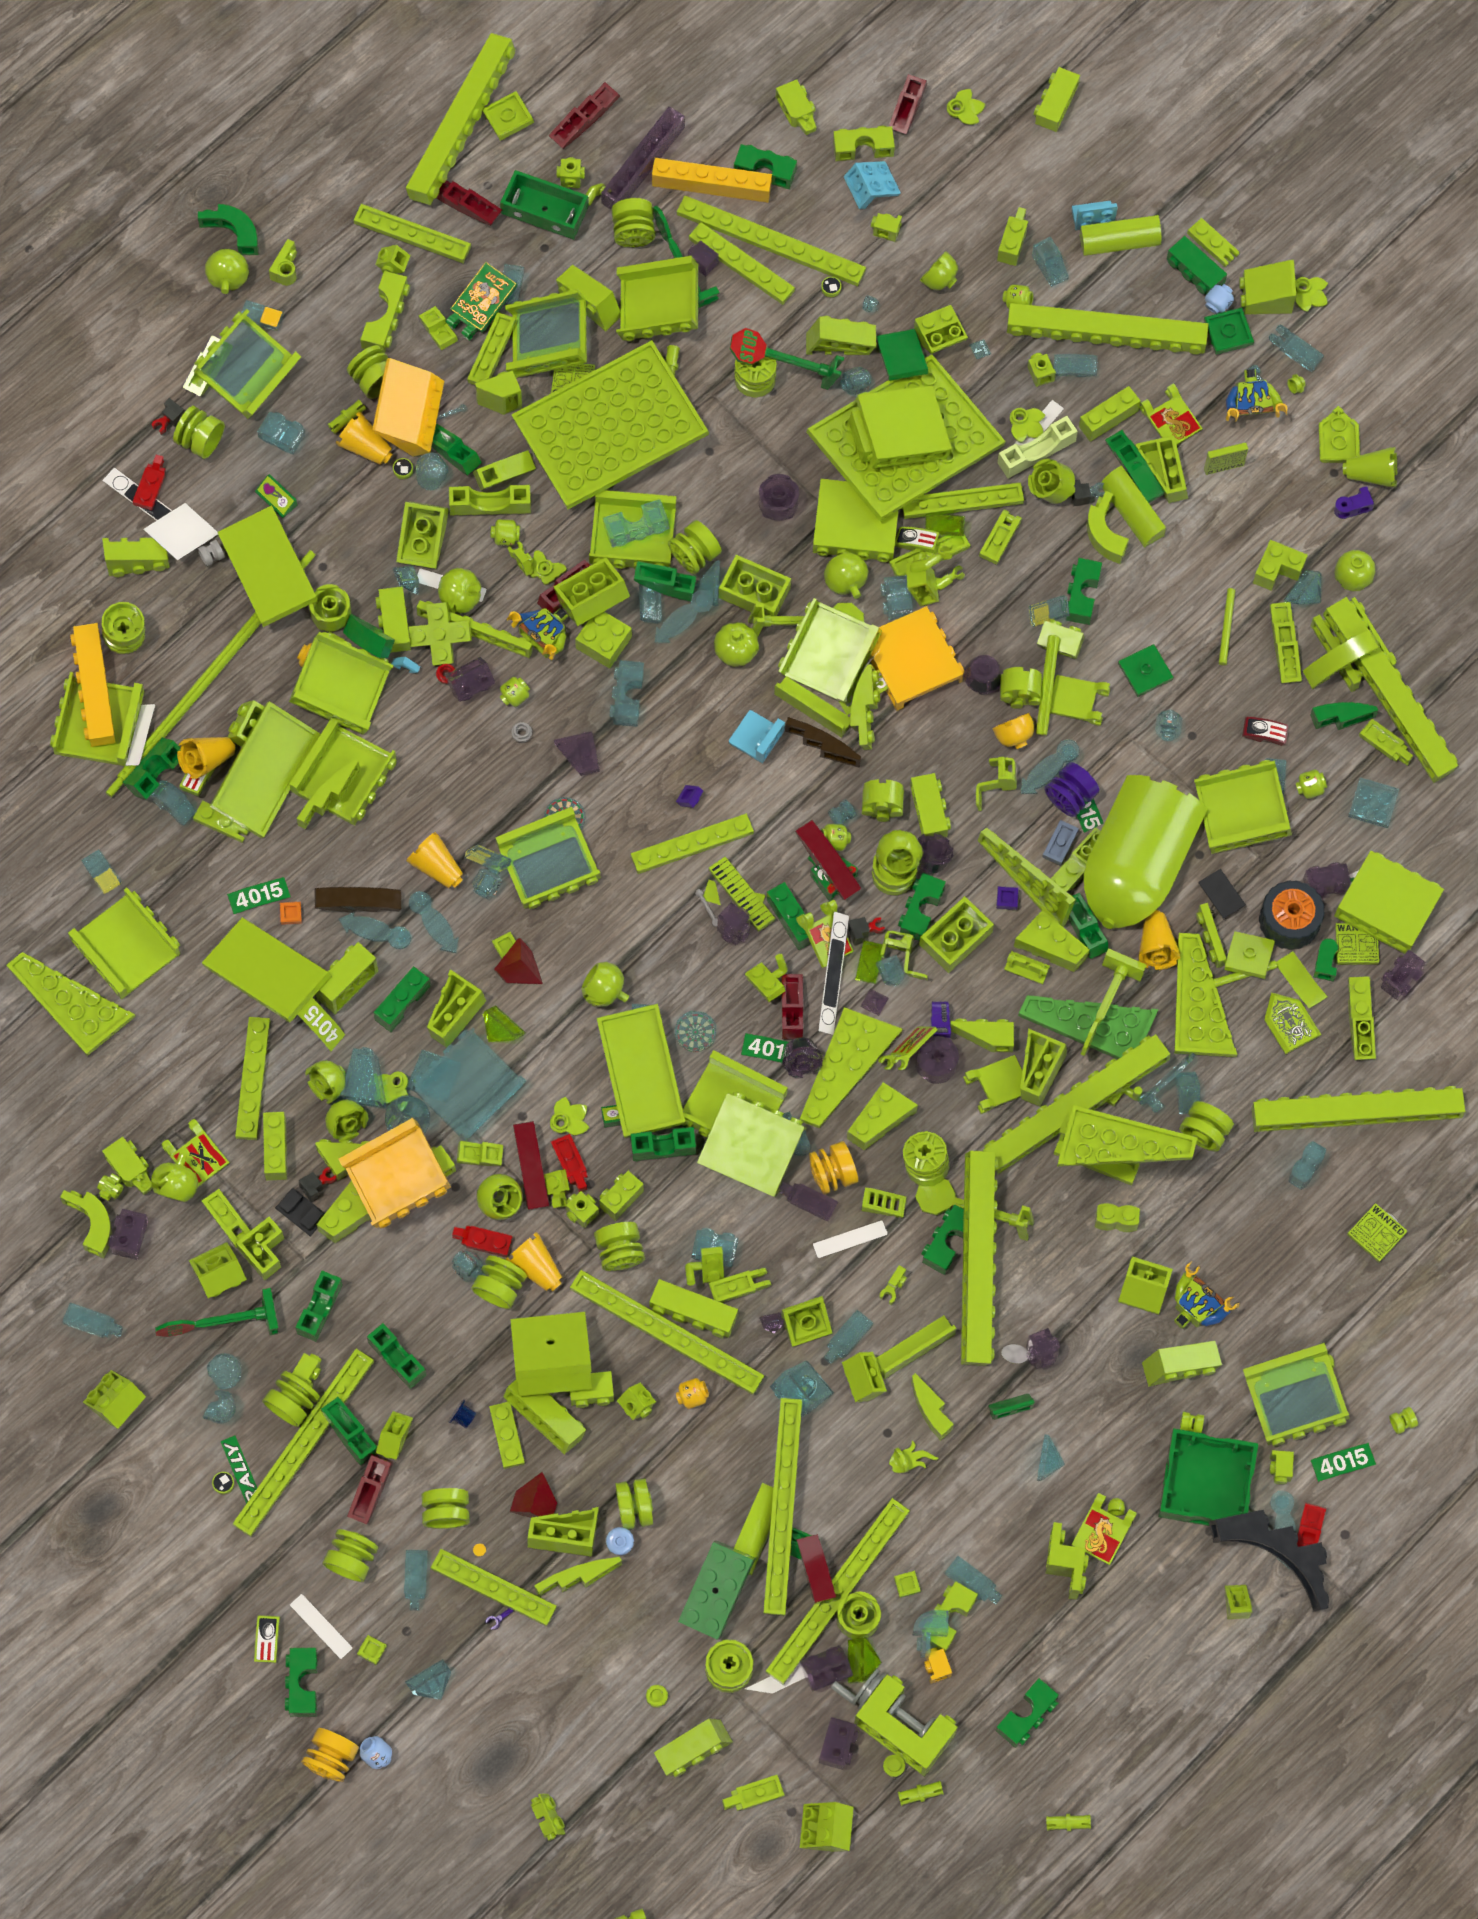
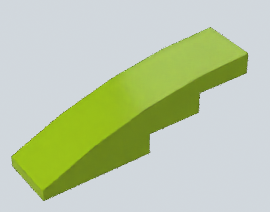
M1291 602L1270 604L1281 683L1300 682L1302 678L1298 641H1296L1295 625L1292 620Z
M354 759L338 770L317 790L298 815V826L306 829L315 812L323 816L332 799L338 802L342 800L360 769L358 760Z
M613 1557L573 1566L534 1585L535 1591L540 1597L558 1586L563 1593L580 1581L586 1588L621 1566L622 1560L620 1557Z

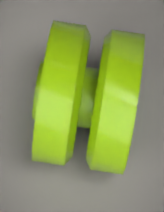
M875 854L871 876L874 885L879 891L887 895L897 896L905 894L913 887L918 867L905 875L890 874L883 869Z
M1196 1101L1188 1112L1190 1117L1184 1118L1179 1130L1182 1134L1198 1137L1196 1145L1209 1151H1219L1225 1141L1224 1136L1230 1133L1234 1123L1220 1109L1208 1103Z
M646 1479L634 1480V1494H631L629 1484L626 1481L615 1483L622 1527L634 1529L636 1525L635 1514H638L639 1523L642 1527L653 1525V1506Z
M439 1488L428 1490L421 1494L422 1507L427 1509L422 1513L423 1526L434 1529L462 1527L470 1523L469 1510L464 1508L469 1504L468 1491L458 1488Z
M723 1640L710 1648L706 1656L705 1673L708 1681L715 1689L721 1692L733 1693L741 1690L749 1683L752 1677L753 1658L751 1652L744 1644L736 1640ZM731 1664V1669H727L726 1665Z

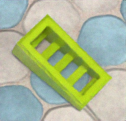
M865 1187L861 1211L903 1218L906 1196ZM870 1196L874 1197L873 1205L869 1204ZM879 1198H883L881 1207L877 1206ZM887 1199L891 1200L890 1209L886 1208ZM895 1201H899L898 1211L894 1210Z

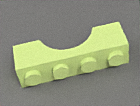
M1065 416L1051 424L1035 440L1024 445L1014 444L1001 451L998 455L997 463L1009 479L1038 461L1076 442L1078 431L1068 416Z

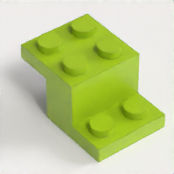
M1054 1522L1050 1532L1045 1574L1071 1577L1068 1599L1077 1600L1079 1594H1083L1085 1589L1086 1576H1082V1574L1086 1572L1089 1555H1085L1086 1548L1063 1545L1065 1530H1062V1523Z

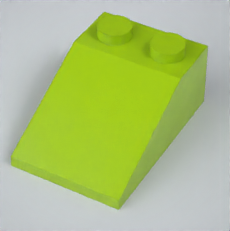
M411 501L405 502L396 562L437 568L449 508Z

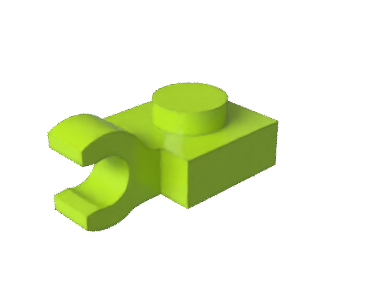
M517 542L518 549L513 550L509 546L508 551L510 556L516 560L519 568L528 576L533 573L531 567L533 560L528 553H524L523 544Z
M566 1170L544 1174L547 1194L553 1195V1208L566 1207L567 1198L564 1191L570 1190Z
M900 1265L897 1267L885 1289L880 1292L879 1298L881 1300L884 1295L889 1294L891 1296L889 1304L892 1305L895 1302L896 1289L898 1287L902 1288L907 1280L905 1268Z

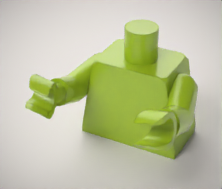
M947 545L940 546L938 549L939 553H934L927 559L925 555L917 554L913 557L914 561L906 564L907 588L920 607L939 602L938 590H942L953 583L954 579L961 580L965 576L963 572L957 575V572L963 569L962 566L958 565L953 569L952 573L946 574L942 578L935 577L932 567L938 564L941 559L949 560L952 558L949 552L951 550Z

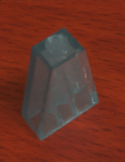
M353 1048L345 1077L346 1083L340 1095L344 1100L356 1101L361 1105L386 1108L379 1058L370 1048Z

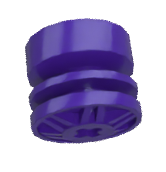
M1073 762L1067 763L1059 771V777H1054L1044 788L1049 800L1060 811L1071 817H1076L1080 810L1085 808V802H1091L1100 791L1095 779L1084 768Z

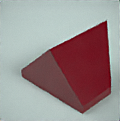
M518 938L494 968V971L506 983L543 984L532 951L521 938Z
M543 1472L516 1490L510 1509L511 1513L529 1518L555 1513L557 1501Z

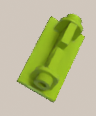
M1011 951L1004 970L1043 984L1050 965Z
M538 1794L539 1797L531 1800V1807L536 1819L545 1818L544 1821L539 1823L544 1838L550 1841L555 1839L556 1835H565L566 1833L563 1829L565 1827L564 1822L556 1813L555 1801L549 1794Z

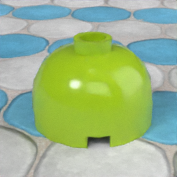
M945 251L922 276L920 281L928 288L936 291L942 290L946 286L950 289L957 281L955 276L958 272V265L955 259Z
M1350 550L1338 559L1334 569L1335 578L1346 590H1364L1373 581L1375 563L1366 552Z
M323 1060L306 1069L305 1075L310 1077L308 1085L318 1099L321 1101L326 1099L328 1100L326 1103L329 1104L343 1094L346 1087V1074L340 1065Z
M346 1099L334 1103L326 1114L325 1122L328 1132L335 1140L337 1139L340 1142L342 1140L350 1141L359 1135L357 1131L361 1127H366L369 1118L368 1113L360 1104Z

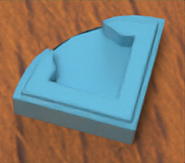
M406 656L393 658L391 663L397 669L401 667L409 669V673H418L420 669L419 665Z

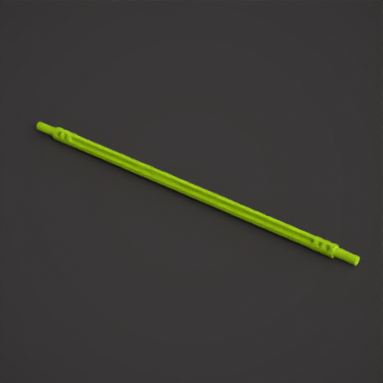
M311 550L300 561L303 570L316 556ZM254 612L146 740L140 762L162 737L165 738L259 627L261 622L256 612ZM125 765L118 773V778L105 793L112 798L123 785L122 782L137 765Z

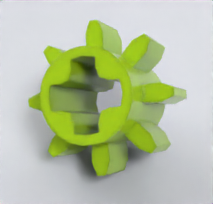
M113 1173L110 1177L104 1175L97 1186V1189L100 1190V1196L107 1201L111 1197L117 1199L124 1188V1185L120 1184L122 1182L121 1178Z

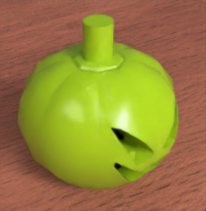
M232 249L216 251L208 258L205 264V274L208 282L213 287L220 289L223 294H228L229 290L234 291L240 288L247 281L249 275L246 259L239 252Z
M843 553L827 563L824 579L831 591L839 595L852 593L854 599L861 597L859 589L866 583L869 571L865 561L860 556L853 553Z
M454 568L441 577L438 595L442 603L448 602L449 611L466 613L478 604L481 597V584L472 571Z
M728 623L715 636V653L728 666H745L750 663L759 650L757 634L745 623Z
M893 830L885 834L879 840L876 850V858L883 869L895 875H905L915 870L919 866L923 855L922 846L916 836L911 832Z
M609 962L596 963L587 974L581 987L583 997L594 1007L609 1006L616 998L623 1002H626L629 998V995L621 991L624 985V976L621 969Z
M179 1153L176 1163L168 1162L156 1167L151 1177V1186L155 1194L182 1202H187L193 1198L198 1188V1179L191 1169L184 1166L187 1158L186 1155Z

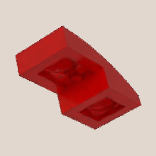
M1305 1502L1297 1534L1298 1547L1319 1542L1326 1507Z

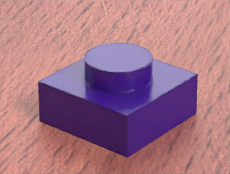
M685 785L676 802L681 807L694 808L699 802L703 790L699 786Z
M998 886L996 909L1017 910L1018 888Z

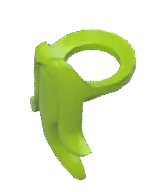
M912 1441L910 1448L902 1451L899 1448L894 1449L889 1465L893 1467L894 1473H905L917 1466L926 1468L924 1462L917 1461L920 1458L925 1457L931 1460H938V1457L924 1450L912 1453L915 1449V1443Z

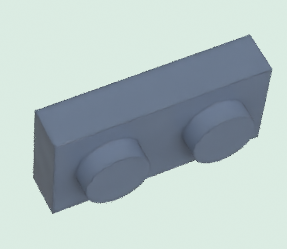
M1060 820L1043 853V858L1061 866L1079 828Z

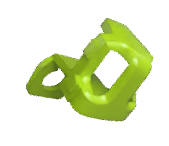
M998 757L989 759L990 766H998V780L977 784L976 806L978 811H982L983 791L1002 788V791H1008L1017 788L1016 764L1013 758ZM1009 765H1012V772L1008 771Z
M887 931L880 955L885 956L887 947L906 952L905 974L910 977L928 980V975L908 971L914 935ZM890 934L901 936L903 938L901 940L891 939L889 937Z

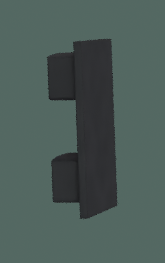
M1221 869L1198 882L1223 919L1246 906Z
M294 1188L275 1207L276 1210L310 1237L318 1229L317 1223L325 1214Z

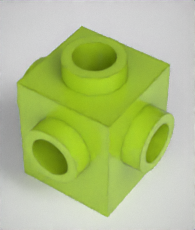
M573 157L561 159V166H557V178H560L562 187L580 188L581 179L585 178V167H581V159Z
M398 245L383 247L378 253L375 265L382 269L383 273L384 271L395 274L403 273L411 255Z
M582 1191L577 1195L573 1194L566 1201L567 1217L573 1223L577 1221L583 1228L599 1215V1208L595 1205L596 1201L589 1194L585 1195Z
M641 1382L629 1387L617 1400L632 1420L639 1417L642 1419L647 1417L652 1412L651 1407L656 1403L651 1393L646 1390Z

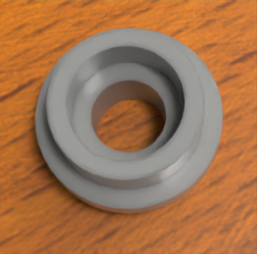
M520 722L512 728V737L517 742H526L532 736V729L527 723ZM525 731V735L521 736L518 732Z

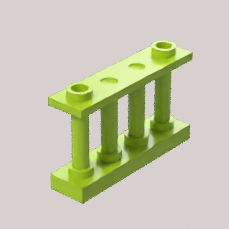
M1355 597L1352 598L1351 601L1355 604L1360 618L1365 619L1368 624V630H1371L1372 634L1377 637L1380 648L1389 655L1390 663L1395 668L1396 658L1394 654L1388 651L1366 616L1363 604L1361 602L1358 603ZM1321 615L1312 619L1310 626L1327 653L1342 644L1338 637L1332 635L1330 625L1325 619H1322ZM1351 664L1339 671L1351 692L1359 688L1361 678L1363 677L1359 670H1354Z

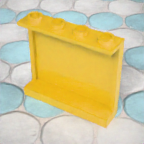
M927 606L879 627L882 633L869 658L872 666L879 670L888 687L886 692L896 711L904 708L905 702L955 680L961 683L963 679V666L960 662H956L952 646L947 645L943 629L938 628L936 624L937 618L933 611H929Z
M414 1118L339 1158L341 1165L346 1168L372 1220V1226L376 1228L380 1227L382 1229L389 1226L391 1220L407 1216L411 1209L425 1206L429 1203V1199L441 1197L447 1193V1189L451 1188L418 1121Z

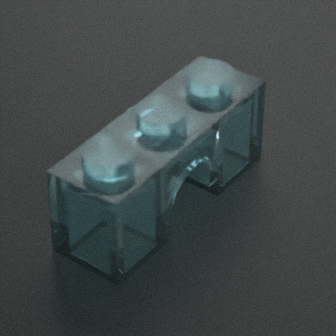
M661 500L641 505L643 517L637 522L627 521L622 512L604 517V528L612 548L623 546L634 540H642L646 536L655 533L660 534L669 529L668 518Z
M620 660L619 667H615L614 679L617 680V686L612 688V698H615V705L610 706V717H613V725L638 727L640 700H632L626 696V693L630 689H642L644 676L643 662Z

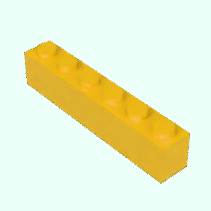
M655 158L652 171L653 187L769 203L772 174Z
M98 623L74 626V634H70L72 647L76 646L77 653H73L74 664L79 665L76 679L77 684L82 686V690H78L80 703L84 702L85 709H81L82 720L87 721V728H84L85 740L90 741L91 747L116 743Z

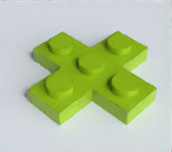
M448 602L426 604L428 625L409 627L410 646L431 645L432 665L454 663L452 643L472 641L470 621L450 622Z

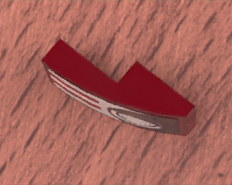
M1245 717L1242 736L1258 742L1266 740L1283 746L1286 744L1289 725L1263 718Z

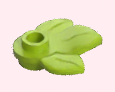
M971 89L961 90L954 99L948 102L947 113L952 117L959 118L964 124L975 125L979 123L977 115L983 111L985 103L972 99Z
M1300 277L1295 280L1296 303L1300 309L1308 312L1311 305L1315 307L1327 305V298L1322 290L1327 287L1328 283L1324 279L1319 277L1311 279ZM1300 286H1304L1306 289L1303 290V289H1300L1299 287H1300Z
M1024 408L1014 409L1010 413L1013 437L1021 443L1024 442L1027 436L1034 439L1038 438L1043 434V428L1039 422L1044 419L1045 414L1036 408L1029 410ZM1022 417L1023 420H1017L1016 418Z
M397 1071L391 1075L382 1074L378 1076L373 1082L374 1087L378 1089L375 1095L376 1105L383 1106L392 1102L394 1107L400 1111L408 1100L406 1088L408 1087L409 1080L407 1075ZM400 1078V1083L395 1085V1080Z
M566 1097L556 1102L554 1115L550 1119L551 1129L556 1133L567 1132L571 1135L585 1133L589 1129V1126L583 1122L587 1106L583 1104L570 1106ZM563 1121L564 1125L560 1127L556 1123Z

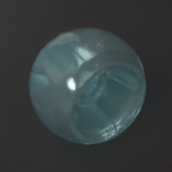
M400 1096L394 1099L386 1109L385 1124L388 1131L411 1118L418 1121L424 1134L430 1126L431 1116L429 1108L422 1100L414 1096Z

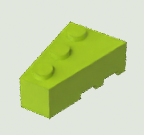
M573 264L556 279L559 293L576 289L586 297V315L605 332L621 318V312L613 291Z
M820 316L806 333V355H813V351H825V355H831V351H844V355H870L876 348V325L869 324L868 322H853L849 319H834L830 316Z
M1172 435L1135 444L1163 489V495L1168 503L1188 499L1175 436Z
M102 538L109 576L122 577L130 573L142 574L145 571H163L165 568H170L168 551L153 538H139V541H128L127 538H121L117 542H109V538Z
M451 969L448 973L445 987L442 988L439 1002L436 1004L427 1026L431 1038L446 1048L450 1046L486 1002L482 990Z
M1029 1028L1020 1092L1021 1099L1040 1107L1067 1056V1046L1065 1043Z
M883 1082L847 1131V1139L865 1150L894 1127L899 1126L905 1119L917 1113L918 1105Z
M352 1180L317 1223L318 1232L334 1243L355 1231L357 1227L367 1220H371Z
M599 1507L581 1512L576 1510L568 1514H551L531 1518L528 1532V1548L592 1557Z
M707 1719L658 1749L654 1754L666 1776L674 1775V1777H678L686 1772V1768L691 1765L700 1764L705 1760L704 1758L721 1751L724 1747L733 1743L721 1720Z

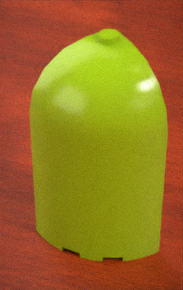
M1127 775L1092 848L1084 870V891L1088 905L1105 928H1123L1137 924L1150 916L1163 903L1171 890L1206 814L1207 808L1202 802L1190 793L1185 795L1177 790V786L1164 780L1161 783L1152 781L1150 776Z

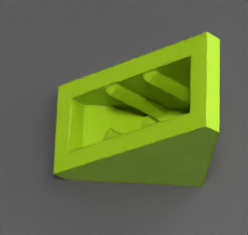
M1225 1586L1227 1620L1249 1618L1252 1613V1605L1247 1586Z

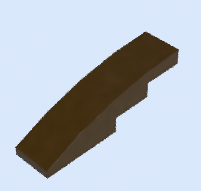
M790 717L787 718L785 732L802 736L803 745L821 749L820 757L860 768L861 756L845 743L808 723Z
M323 887L314 889L315 909L355 913L357 910L399 912L402 909L400 889L373 887Z

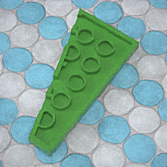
M1027 995L1018 1016L1084 1044L1102 1003H1082L1067 999L1063 1001ZM1111 1004L1104 1019L1097 1028L1090 1047L1116 1059L1121 1058L1123 1052L1130 1047L1136 1048L1140 1045L1139 1042L1147 1037L1158 1009L1128 1008Z

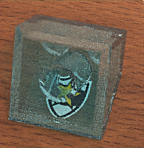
M808 1361L785 1370L770 1386L776 1397L780 1400L781 1398L802 1400L801 1417L810 1413L834 1393Z

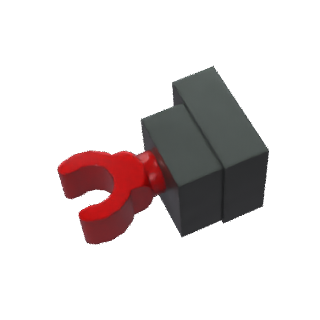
M170 398L164 403L163 418L161 417L152 423L153 429L158 425H162V428L159 430L160 435L166 432L168 423L176 427L185 412L183 408Z
M865 917L849 920L848 931L853 945L862 944L863 938L868 937L869 932L883 933L885 927L878 928L875 925L880 923L882 918L877 917L869 924H867Z
M330 1167L325 1168L319 1178L312 1172L299 1180V1187L310 1202L318 1199V1192L322 1190L323 1184H331L336 1181V1175L331 1178L326 1177V1174L330 1172Z

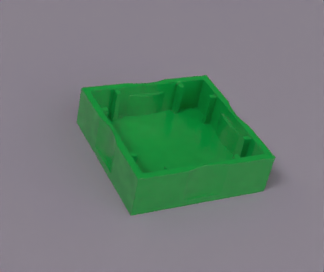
M1173 1428L1158 1517L1209 1526V1522L1215 1519L1248 1513L1250 1486L1255 1470L1259 1443L1231 1438H1214L1203 1433Z

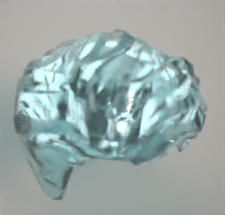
M437 453L421 455L416 464L418 484L426 490L438 489L446 479L448 466Z
M218 1354L207 1365L208 1376L213 1379L218 1389L232 1388L241 1379V1361L232 1354Z
M216 1390L215 1394L219 1397L218 1401L211 1402L202 1417L217 1424H224L229 1422L235 1414V1401L232 1394L228 1391Z

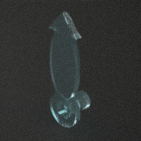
M706 590L696 591L692 596L691 603L675 610L664 621L661 630L656 626L655 642L671 643L668 638L675 637L686 630L693 623L698 612L710 610L713 605L711 593Z
M1070 739L1060 742L1056 754L1050 755L1038 763L1028 775L1027 781L1022 778L1021 794H1038L1035 789L1045 786L1056 777L1063 768L1064 763L1076 760L1080 753L1077 743Z
M423 891L413 893L409 899L410 909L414 913L422 915L424 927L429 935L438 944L443 946L440 950L456 953L459 936L455 939L453 938V932L447 920L437 910L431 908V898L427 893Z
M354 912L339 918L346 933L350 929L359 937L378 942L388 941L393 948L400 950L409 946L411 942L410 932L404 927L398 926L391 929L385 923L374 918L354 917Z
M1192 1053L1184 1058L1153 1088L1144 1093L1138 1100L1140 1105L1148 1103L1154 1113L1158 1112L1164 1104L1155 1095L1191 1063L1196 1055Z
M1277 1491L1272 1495L1270 1501L1272 1509L1277 1513L1274 1530L1293 1526L1294 1531L1297 1533L1294 1519L1290 1514L1294 1506L1293 1496L1287 1491Z

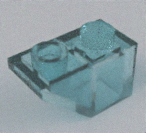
M1051 236L1033 245L1032 257L1051 287L1069 278L1061 252Z

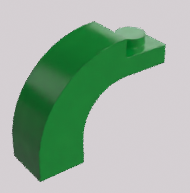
M218 204V211H198L199 228L221 227L229 229L237 236V248L241 255H259L255 226L243 211L225 204Z

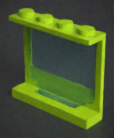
M570 289L559 294L552 293L549 296L534 297L531 300L516 301L513 304L505 305V309L517 321L513 329V362L506 363L507 372L513 370L515 377L518 378L587 363L586 297L579 290Z
M246 309L243 313L239 311L232 319L234 324L230 328L226 326L219 334L222 338L218 343L214 340L207 348L209 353L206 357L201 355L194 363L197 367L193 372L249 419L298 362L301 356L296 351L290 354L247 316L250 311Z
M572 807L495 837L496 844L524 909L528 907L529 909H534L546 900L554 901L560 897V894L565 892L568 894L574 893L579 890L580 886L585 884L587 886L593 885L601 878V873L595 865Z
M1325 1343L1243 1369L1268 1445L1272 1444L1273 1447L1284 1444L1287 1439H1301L1306 1436L1305 1433L1311 1431L1319 1433L1325 1431L1327 1426L1333 1424L1335 1427L1347 1423L1346 1420L1350 1419Z

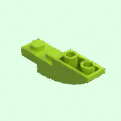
M871 664L866 666L857 683L850 715V726L854 731H859V745L863 750L872 749V743L875 741L874 732L871 730L873 712L870 710L878 709L877 702H880V692L876 688V683L879 682V673Z
M1096 827L1051 878L1052 881L1067 893L1084 877L1088 857L1100 834V830Z
M1370 976L1349 977L1348 1011L1354 1060L1376 1059Z

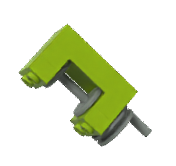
M877 1669L856 1696L835 1681L831 1689L854 1706L860 1704L854 1724L893 1754L900 1756L906 1764L922 1776L927 1774L956 1735L958 1727L955 1725V1720L948 1715L944 1717L940 1714L937 1719L932 1717L924 1726L900 1707L906 1698L903 1694L905 1687L902 1685L903 1682L894 1675L892 1677L888 1674L879 1676L880 1670ZM896 1715L897 1717H899L901 1720H903L905 1723H907L909 1726H911L913 1729L919 1732V1734L917 1735L916 1733H914L912 1730H910L908 1727H906L893 1716Z

